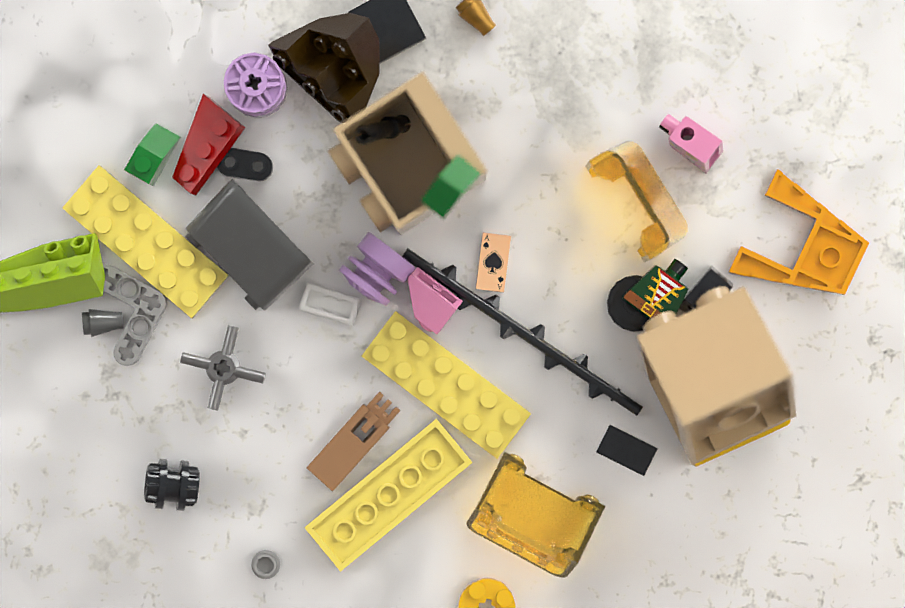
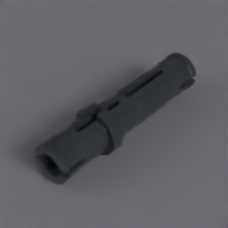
M403 114L396 117L386 116L380 122L358 127L355 134L361 133V135L355 136V138L362 145L383 138L393 139L399 136L400 133L407 132L411 125L405 126V124L411 122Z

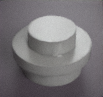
M263 550L253 557L251 567L257 577L270 579L278 573L280 560L274 552Z

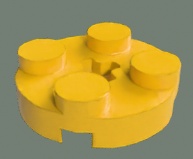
M482 578L472 582L463 590L458 606L459 608H479L480 603H485L486 599L492 600L491 605L495 608H515V601L511 591L504 583L493 578Z

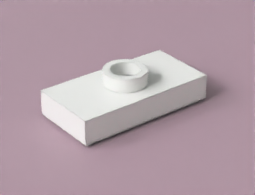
M306 282L298 310L353 326L361 299Z

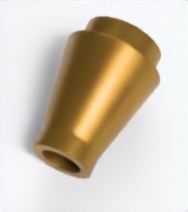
M463 0L455 7L459 11L458 16L477 29L483 36L496 26L482 0Z

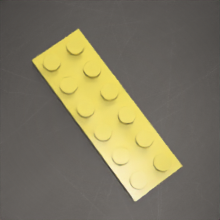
M100 165L97 166L62 207L92 234L96 233L98 239L192 319L229 277L224 270Z
M396 311L361 356L496 459H498L531 415L529 411Z
M436 418L304 528L341 572L473 462Z

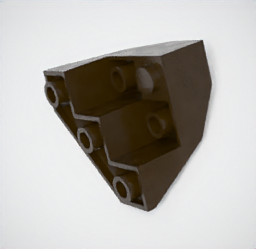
M346 13L319 18L272 41L268 45L273 54V60L338 122L344 123L366 109L380 74L379 38L368 17Z

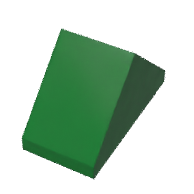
M457 155L441 172L420 201L444 220L481 173L461 156Z

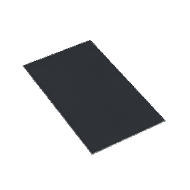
M609 425L596 453L645 476L658 448Z

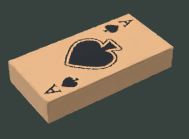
M483 232L476 289L504 293L511 236Z

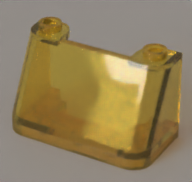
M630 141L621 143L588 161L585 167L592 178L599 176L613 183L624 176L653 224L641 231V247L637 250L643 262H647L661 254L686 236L688 225L644 151L637 143Z
M504 452L471 512L466 525L477 535L556 577L565 578L579 563L604 511L605 505L599 503L597 498L588 494L578 496L575 500L525 474L527 467L524 464V460L518 455Z

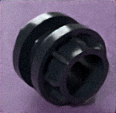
M159 459L158 463H150L146 469L144 500L147 503H154L155 509H163L164 501L176 502V510L184 511L185 506L195 505L199 491L200 472L198 468L189 466V461L184 460L180 461L179 468L168 467L167 459Z

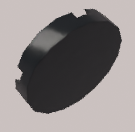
M643 276L624 277L616 282L609 291L607 298L608 314L613 322L624 330L632 332L643 331L644 325L650 320L621 299Z

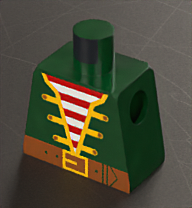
M675 258L666 271L655 265L621 299L649 319L664 312H674L677 314L688 292V288L679 280L688 270V267Z

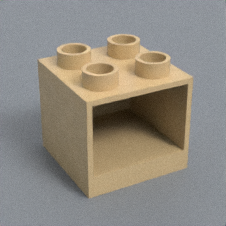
M421 72L333 129L340 143L328 150V153L349 185L363 177L372 192L359 201L380 233L394 225L399 234L402 235L434 214L420 200L441 172L457 155L461 156L481 173L467 192L484 182L487 177L485 166L424 72ZM403 114L410 119L411 123L405 124V126L411 125L410 129L405 133H400L396 138H383L366 145L358 143L355 136L361 135V133L355 134L358 127L380 122L386 116L396 117Z
M744 286L731 293L727 287L712 289L698 299L696 303L698 308L679 317L674 312L661 313L651 318L644 325L645 333L637 336L648 380L692 465L796 417L792 373Z

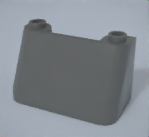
M233 179L218 192L185 228L189 232L185 237L196 248L201 245L248 294L244 299L255 310L261 307L265 311L314 264Z

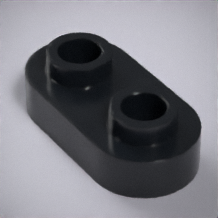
M230 148L217 168L227 177L264 181L271 176L273 163L264 153ZM228 157H233L235 159L234 166L227 167L225 160ZM257 161L263 163V169L259 172L253 169V165Z

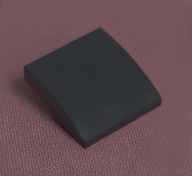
M369 0L348 12L369 18L379 38L380 64L426 39L407 0Z

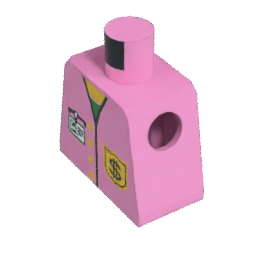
M668 114L659 126L661 130L670 135L668 138L670 146L704 173L709 171L723 153V141L687 116L680 122ZM688 135L693 137L691 140L688 141L683 140V138Z

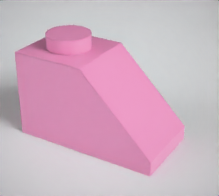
M417 267L408 277L414 318L419 321V324L425 330L438 334L463 301Z

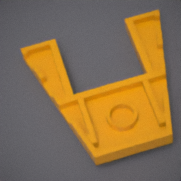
M777 169L765 196L816 219V222L793 270L741 246L729 273L845 295L869 242L842 220L834 216L820 202L818 203L798 184L786 177L782 171Z

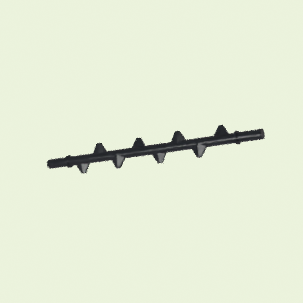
M409 248L402 255L410 264L416 268L419 267L434 280L454 292L463 301L457 308L458 310L473 305L500 324V337L502 339L516 334L544 353V368L549 370L557 365H562L589 384L588 396L591 399L605 394L611 398L610 401L613 402L614 400L636 416L642 410L643 406L622 393L621 389H616L587 369V355L582 354L574 359L570 358L544 340L545 326L540 324L529 330L499 310L500 297L498 295H493L484 300L457 282L456 266L451 265L440 270L434 266L433 262L429 263Z

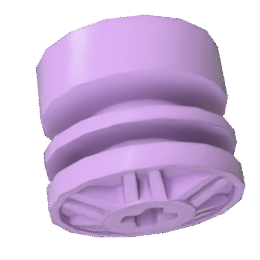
M259 53L243 54L233 60L226 70L223 81L225 94L234 107L244 115L255 118L266 117L279 110L285 101L288 90L286 78L277 63L267 55ZM255 77L258 81L262 80V82L258 84L259 89L255 91L252 89V87H248V85L251 84V78Z
M368 232L357 246L365 255V258L361 261L353 256H349L348 260L355 264L357 268L352 272L342 265L339 271L342 272L351 286L369 300L387 306L390 300L384 297L381 291L386 288L395 295L397 291L389 281L393 277L405 283L415 270V267Z

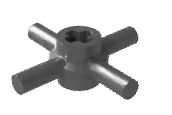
M228 325L222 351L212 354L209 358L185 352L182 353L180 363L206 369L209 379L214 382L207 406L208 409L219 410L224 386L234 382L237 377L264 383L265 372L241 367L238 358L233 354L239 330L238 327ZM225 360L227 361L226 365L230 366V371L224 372L223 376L219 375L220 370H216V365L222 364Z

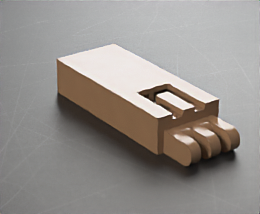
M381 392L367 406L363 404L306 467L332 492L390 428L388 424L401 411L398 407H395L390 414H387L385 410L392 404L389 399L381 407L377 405L384 396ZM367 419L368 421L361 427V430L366 434L373 425L375 428L361 441L353 432Z

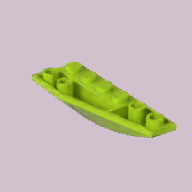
M96 233L42 244L1 260L0 313L50 308L103 296L105 272Z

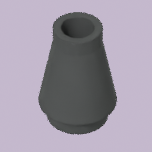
M89 309V312H82L84 335L91 334V337L113 330L124 329L122 312Z

